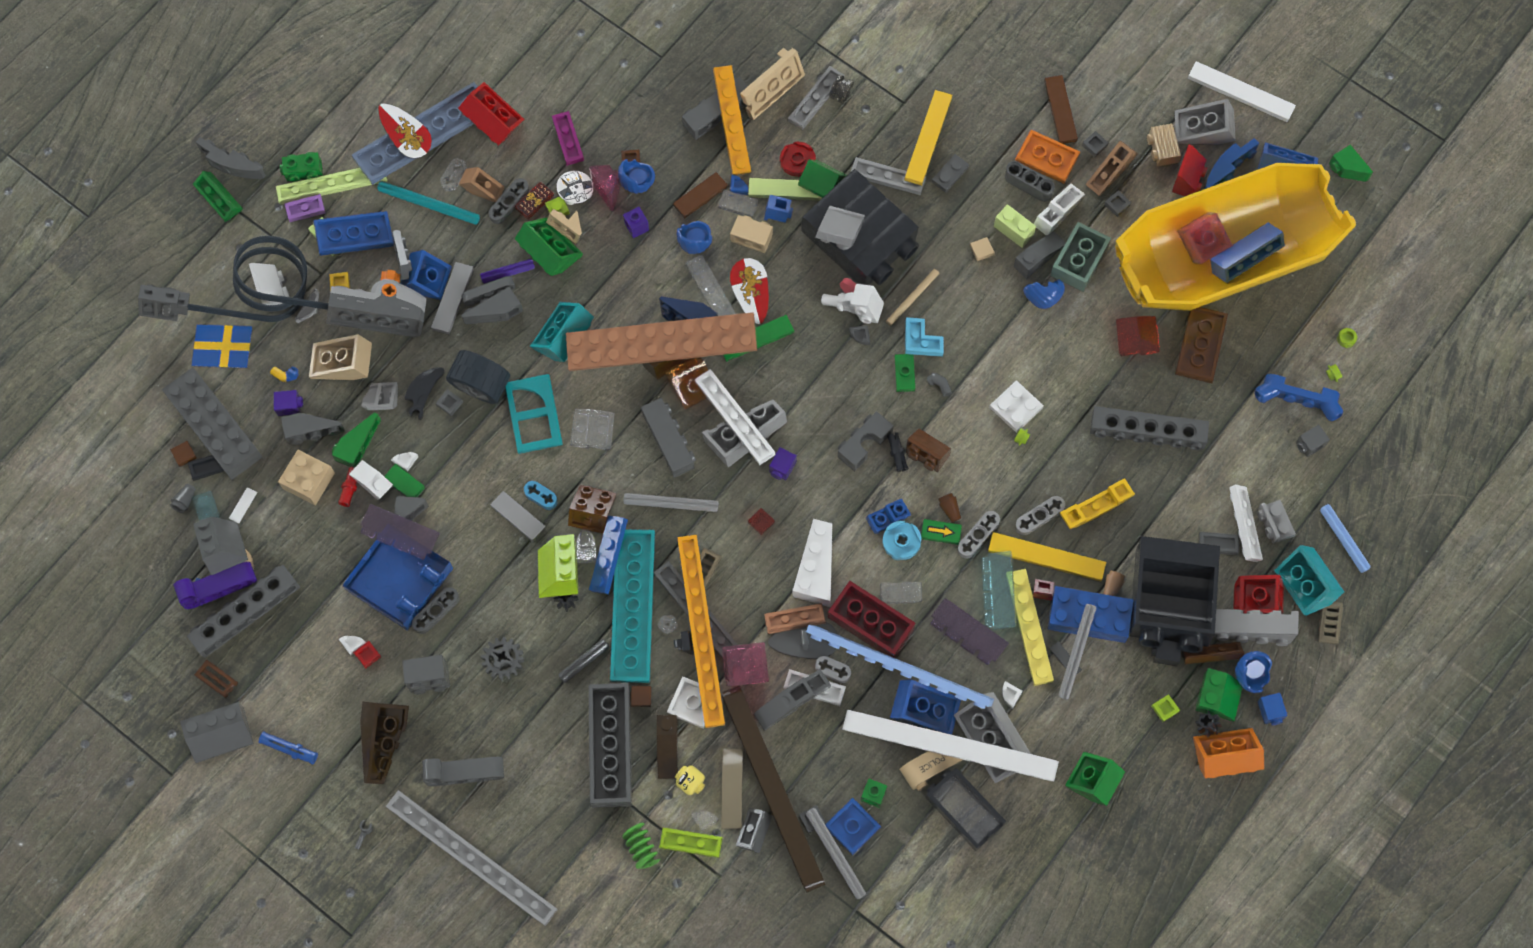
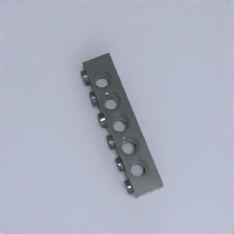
M1094 406L1090 434H1094L1099 438L1109 436L1114 437L1116 440L1131 439L1137 443L1147 441L1152 442L1154 445L1169 444L1175 448L1184 446L1190 447L1192 450H1201L1205 448L1208 441L1209 421ZM1107 422H1113L1115 427L1108 426ZM1131 424L1135 429L1130 430L1126 425ZM1145 427H1151L1153 432L1146 431ZM1169 429L1173 434L1168 435L1164 430ZM1183 432H1189L1192 437H1186Z
M284 565L277 566L267 577L257 580L252 588L241 592L236 600L226 603L217 614L210 615L202 625L192 628L187 637L197 651L206 658L298 590L300 586ZM274 583H279V586L276 589H271V586ZM263 595L260 601H255L256 596ZM247 606L244 613H239L241 607ZM231 618L228 625H223L225 619ZM209 631H215L213 636L207 637Z

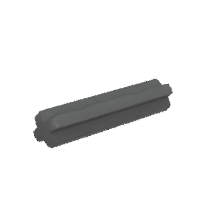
M602 639L560 672L559 678L564 683L568 682L609 648L606 641Z

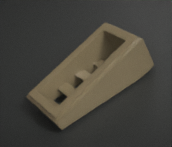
M703 548L700 554L701 564L704 562L711 566L710 570L701 566L702 571L708 573L706 577L703 576L704 587L706 588L722 556ZM706 555L715 559L714 563L706 560Z
M1334 602L1320 609L1318 642L1339 644L1343 603ZM1326 617H1334L1335 620H1328ZM1325 625L1335 626V629L1325 627ZM1324 632L1334 633V637L1325 636Z

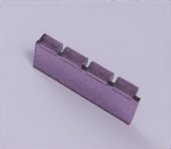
M372 504L369 505L360 524L363 526L361 534L374 538L378 532L377 541L391 546L395 540L393 547L409 553L411 547H413L411 555L422 560L425 559L427 553L431 554L440 535L437 531Z
M944 598L931 616L934 618L930 623L940 632L947 627L945 635L956 643L961 638L964 639L960 646L972 655L979 650L977 658L986 665H989L992 660L996 662L1009 644L946 598Z

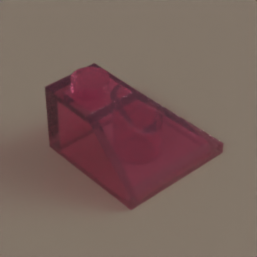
M610 165L589 167L593 186L610 211H614L620 190L617 170L613 171Z

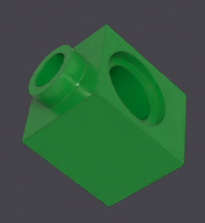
M868 778L861 796V802L880 808L887 791V785Z

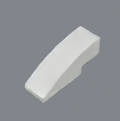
M1070 184L1037 216L1034 225L1046 236L1049 235L1072 212L1085 194L1073 184Z

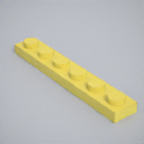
M1022 569L1007 572L1006 576L1033 684L1037 686L1052 683L1054 678L1027 571Z

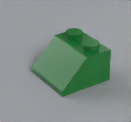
M1208 668L1203 676L1195 711L1205 714L1210 711L1212 716L1217 714L1219 718L1234 722L1242 692V687L1237 679L1228 673Z
M1083 752L1065 786L1094 803L1107 806L1125 771L1112 759Z

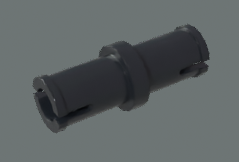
M895 432V435L893 433L887 435L891 448L890 455L894 458L896 471L901 472L902 470L904 472L908 470L904 455L905 448H902L899 433Z

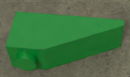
M374 412L340 438L338 444L334 445L332 456L336 462L353 468L360 463L381 422L377 413Z

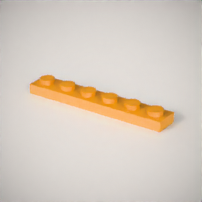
M732 65L714 67L713 73L732 175L750 173L751 167Z

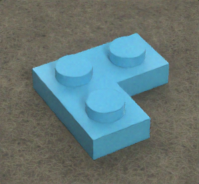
M906 317L905 354L942 357L944 353L943 337L925 335V319Z

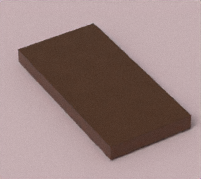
M1203 307L1189 311L1175 375L1213 383L1228 313Z

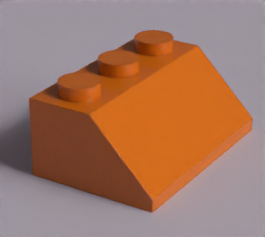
M1253 728L1221 732L1217 735L1214 733L1210 737L1206 735L1193 737L1199 768L1204 778H1216L1218 776L1264 770V749Z

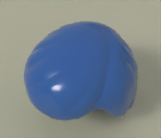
M628 159L623 160L618 169V177L622 187L630 193L646 192L655 181L653 168L648 164L639 163L635 159L630 162L627 161Z
M701 221L691 222L687 225L682 224L676 233L680 247L688 254L704 252L709 248L713 240L710 227Z
M1060 279L1048 282L1047 287L1039 282L1027 284L1023 292L1034 306L1040 309H1047L1061 299L1065 291V285Z
M1251 651L1243 655L1235 667V676L1240 686L1251 693L1262 692V688L1270 681L1271 658L1261 651Z

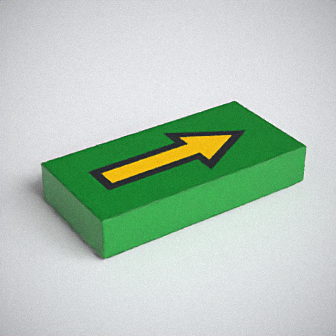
M924 519L921 539L959 545L962 525Z

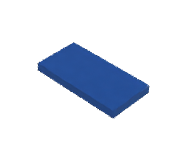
M387 211L313 220L319 256L394 247Z

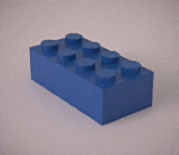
M1055 586L1047 630L1077 635L1086 604L1096 606V611L1088 637L1121 643L1127 641L1133 599Z

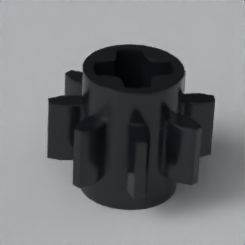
M573 595L553 598L554 602H559L557 608L563 607L566 612H568V608H576L574 601L579 600L578 596ZM565 596L569 597L567 599V602L563 601L565 599Z
M1210 711L1203 715L1200 713L1199 721H1195L1196 725L1199 726V733L1205 732L1207 737L1214 733L1217 735L1218 728L1222 727L1221 723L1218 722L1220 719L1218 715L1212 716Z

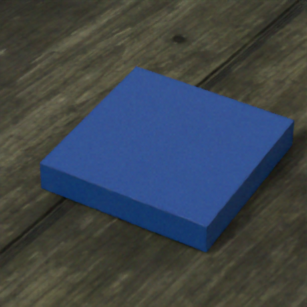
M854 798L825 824L831 835L852 856L881 828Z

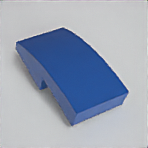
M901 498L885 505L883 509L867 515L866 520L874 534H878L886 530L893 522L903 521L908 518L911 513Z

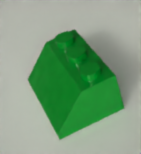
M547 217L524 222L515 240L550 276L563 273L582 257L583 253L567 237L546 223Z

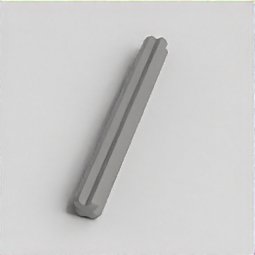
M625 493L623 502L626 505L717 512L719 506L718 501L631 493Z
M1086 604L1058 694L1062 699H1069L1096 611V606Z
M815 808L810 809L806 812V816L855 898H862L866 895L865 890Z

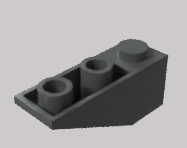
M508 287L499 290L491 298L482 300L476 307L467 309L461 316L465 324L507 321L521 313L523 309L511 288Z
M297 413L281 417L285 439L288 444L292 445L301 444L306 440H318L326 435L335 436L345 431L341 422L317 416Z

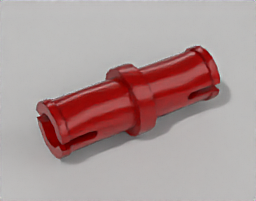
M353 467L348 468L346 480L341 486L342 492L338 503L344 507H350L353 493L357 490V481L349 475L354 469Z

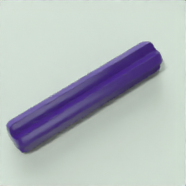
M527 259L480 274L482 283L485 284L503 277L533 270L535 266L532 259Z

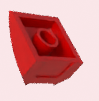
M1280 575L1238 577L1234 585V610H1243V614H1247V611L1260 610L1263 614L1277 610L1283 614L1284 584Z

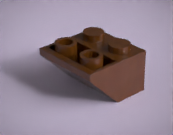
M918 429L908 438L906 453L910 459L918 460L923 463L926 469L934 470L938 473L950 456L951 448Z

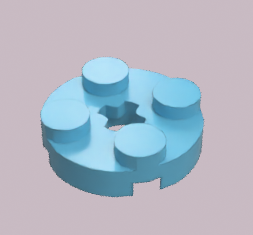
M905 521L893 522L886 528L883 535L882 543L884 550L894 560L912 558L920 550V531L915 525L905 523ZM899 536L907 539L904 545L897 543Z

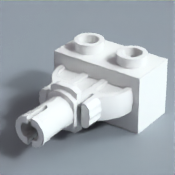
M856 284L854 293H839L838 296L823 294L821 303L824 306L837 307L839 311L844 310L857 314L860 321L866 324L871 322L878 323L884 305L874 286Z

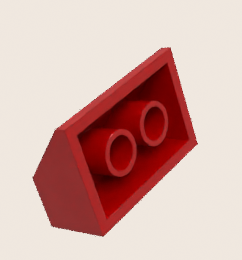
M485 82L473 90L458 107L465 117L469 118L479 130H482L498 146L524 121V118Z

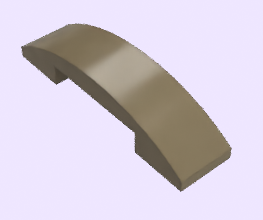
M723 749L722 829H742L743 749Z

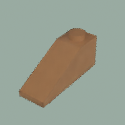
M1119 141L1086 183V186L1101 196L1126 170L1138 153L1124 142Z

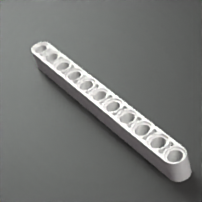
M847 710L842 728L845 731L1053 782L1059 761L851 710Z

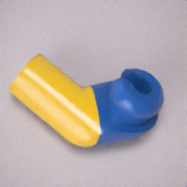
M275 366L270 371L272 376L282 382L296 380L299 376L296 367H291L288 371L283 372Z

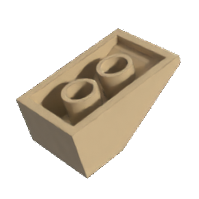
M359 334L313 343L309 378L330 380L367 378L372 343Z

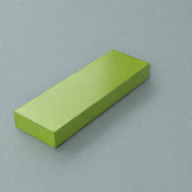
M663 827L659 848L719 858L723 838Z

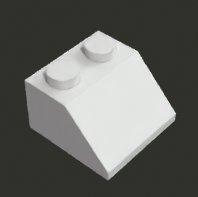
M249 264L257 292L289 297L286 286L283 287L282 281H285L282 271H278L275 265ZM261 300L262 304L266 305L282 304L280 302Z

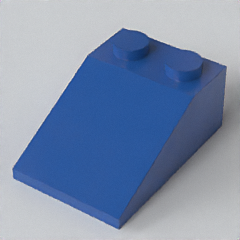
M912 679L900 680L890 719L952 735L956 721L954 714L958 712L961 700L956 698L955 695L943 693L936 688Z

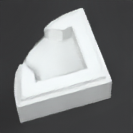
M413 452L402 453L394 456L391 461L408 472L419 456Z
M343 636L339 639L350 655H353V652L366 643L357 636Z
M1005 681L1002 689L1003 699L1013 709L1022 690Z

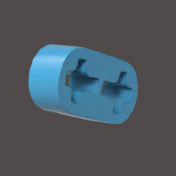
M530 481L525 484L524 493L529 500L546 510L556 507L558 500L554 492L536 481ZM534 487H536V491L539 493V495L534 492L530 494L529 488L533 489ZM544 496L548 499L552 497L551 499L553 502H548L547 504H545V499L542 497Z

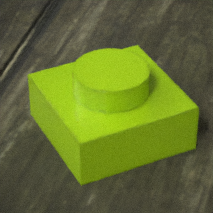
M561 197L545 203L549 214L553 209L565 216L570 214L565 201Z
M1169 694L1151 706L1162 723L1180 712Z

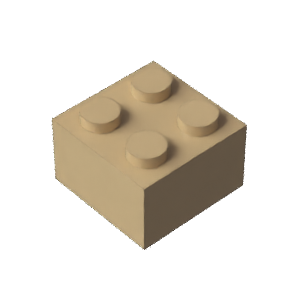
M297 450L278 483L282 489L316 506L335 472L330 465Z

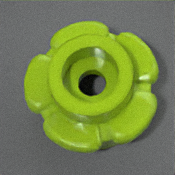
M1336 364L1328 365L1327 376L1331 381L1335 380V382H1338V379L1342 378L1339 368Z
M1019 429L1014 439L1018 446L1021 443L1026 444L1030 436L1027 433L1028 429Z

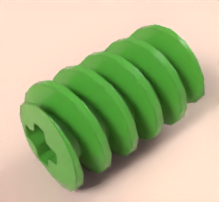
M643 822L632 826L622 835V838L627 840L626 846L631 847L629 853L634 854L632 860L637 862L635 865L637 869L651 867L661 860H654L658 852L650 851L654 844H647L651 837L644 838L648 830L640 829L645 825Z

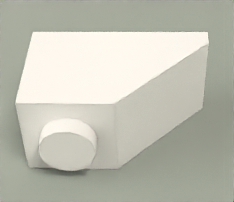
M363 460L349 474L377 500L393 485L379 471Z

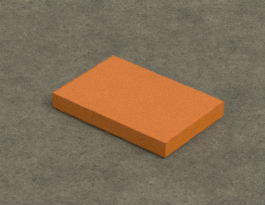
M1030 130L1015 161L1065 184L1080 155V151Z

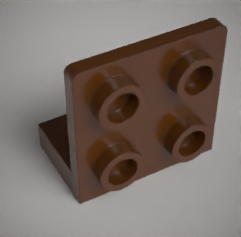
M580 485L569 508L568 526L604 534L616 493Z

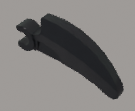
M436 367L424 371L411 382L405 395V400L414 403L413 407L409 410V417H412L414 412H419L418 419H423V409L428 396L436 382L444 375V368Z

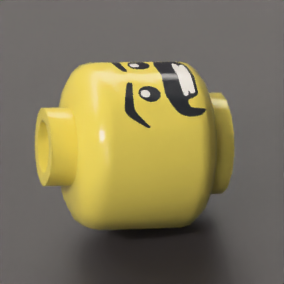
M693 765L683 766L675 776L677 787L687 795L699 794L705 787V784H703L705 780L704 774Z

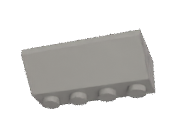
M994 692L984 694L994 698L991 707L986 706L983 709L973 705V701L954 714L968 739L1031 754ZM984 765L994 783H998L1015 774V772Z

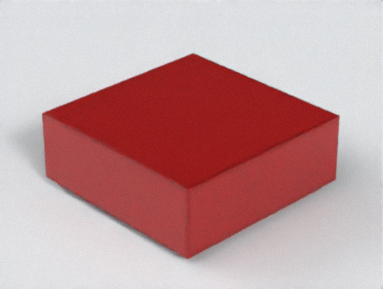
M370 641L353 652L365 669L381 658V655Z

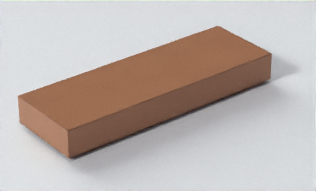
M822 603L764 614L768 634L808 627V625L826 624Z

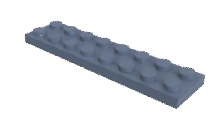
M475 82L414 117L431 134L432 143L429 151L474 124L462 114L458 107L478 87ZM387 134L352 154L353 160L372 185L416 159L406 157L400 153Z

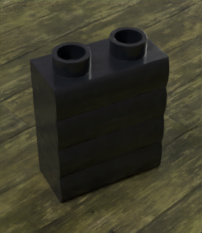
M856 169L852 170L802 217L801 231L858 284L870 285L874 281L877 285H881L892 274L894 269L890 265L898 257L906 261L919 248V244L916 242L919 227ZM829 206L865 215L853 246L847 250L839 249L836 243H825L815 238Z
M1141 536L1135 554L1132 594L1133 608L1129 637L1139 638V644L1149 648L1161 647L1163 640L1179 642V649L1188 653H1198L1203 650V646L1208 647L1215 635L1220 546Z

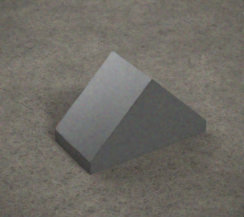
M396 496L393 519L398 530L402 529L428 508L426 500L419 497Z

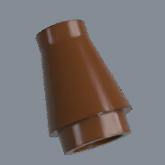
M953 493L938 499L940 502L939 506L951 523L961 519L957 498L953 496Z

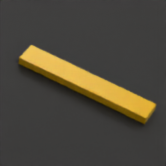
M935 90L904 181L922 186L952 100L951 94Z
M995 532L992 534L988 549L990 553L1100 582L1102 581L1106 566L1105 561Z

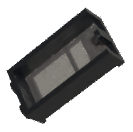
M957 768L953 771L949 769L941 776L943 779L938 784L933 783L926 790L928 792L926 799L976 852L1005 825L1006 820Z

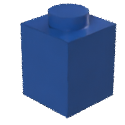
M1280 693L1261 697L1257 701L1264 724L1271 723L1274 726L1283 723V720L1287 717V712Z

